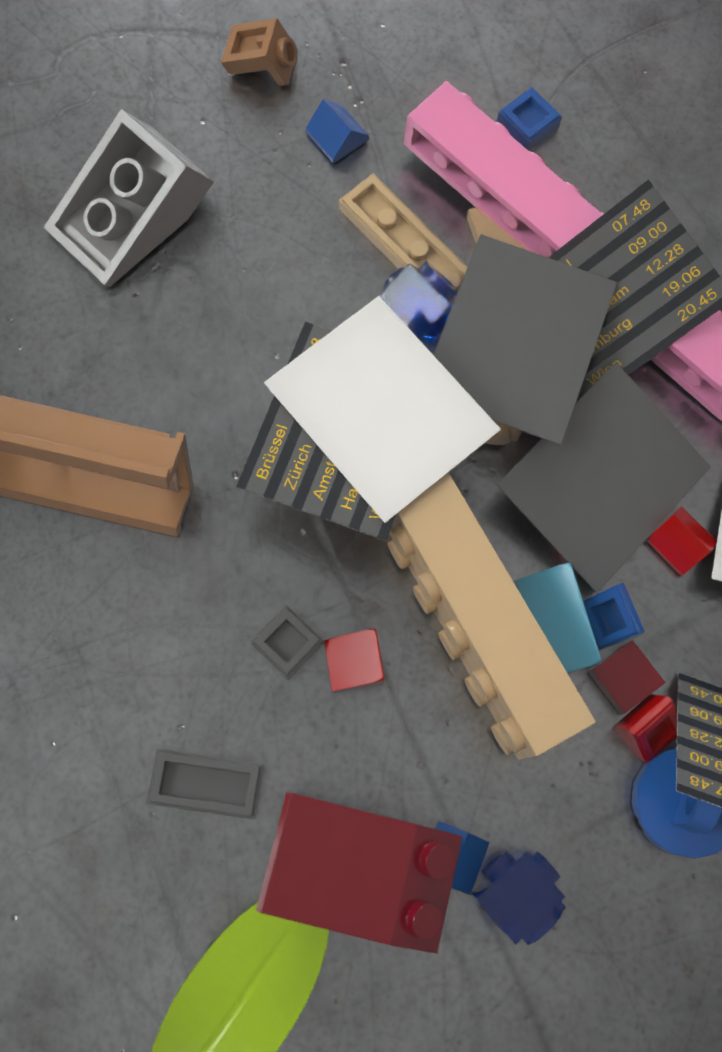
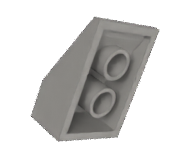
M121 109L43 228L104 285L110 287L189 219L214 181L153 127Z

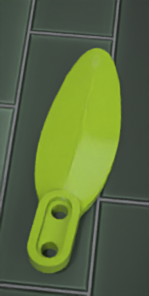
M258 903L253 905L217 938L193 968L175 996L162 1022L151 1052H277L299 1018L317 981L327 948L329 930L262 914L256 911Z

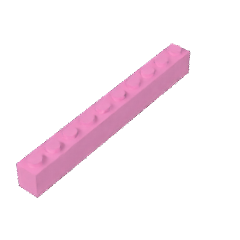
M447 81L407 116L403 144L471 204L530 252L548 258L605 214L598 211L584 199L574 185L564 182L550 170L539 155L529 152L516 141L505 126L499 122H494L481 111L467 94L459 92ZM719 310L650 360L722 421V312Z

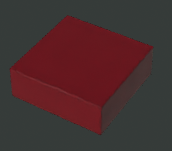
M633 640L588 672L620 715L627 713L666 683Z

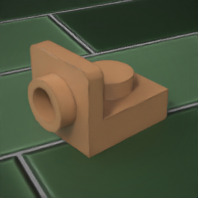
M278 18L237 24L231 27L221 64L230 75L268 70L279 86L289 85L294 65L297 62L298 49Z

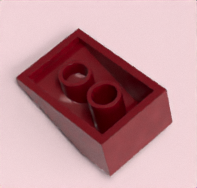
M286 792L256 911L390 946L437 954L462 836Z

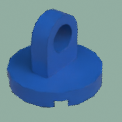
M677 748L662 751L649 762L643 764L633 782L631 804L634 815L638 818L639 825L643 829L642 832L651 843L668 854L696 859L718 853L722 850V807L677 792Z

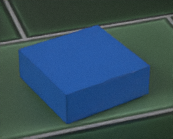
M531 87L498 112L496 122L505 126L510 135L529 150L560 126L562 116Z

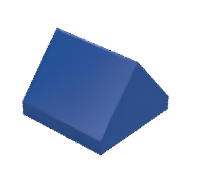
M324 98L306 126V133L332 163H335L369 140V135L342 104Z
M624 583L615 585L583 601L593 635L600 650L637 637L645 632Z
M438 821L436 829L462 836L451 888L471 895L490 842Z

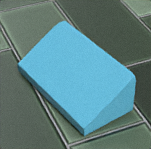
M571 563L557 565L514 581L567 674L592 668L601 663V657Z

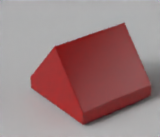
M682 506L646 539L680 576H683L707 556L717 544V540Z
M650 694L612 728L637 757L646 763L677 738V710L673 700L668 696Z

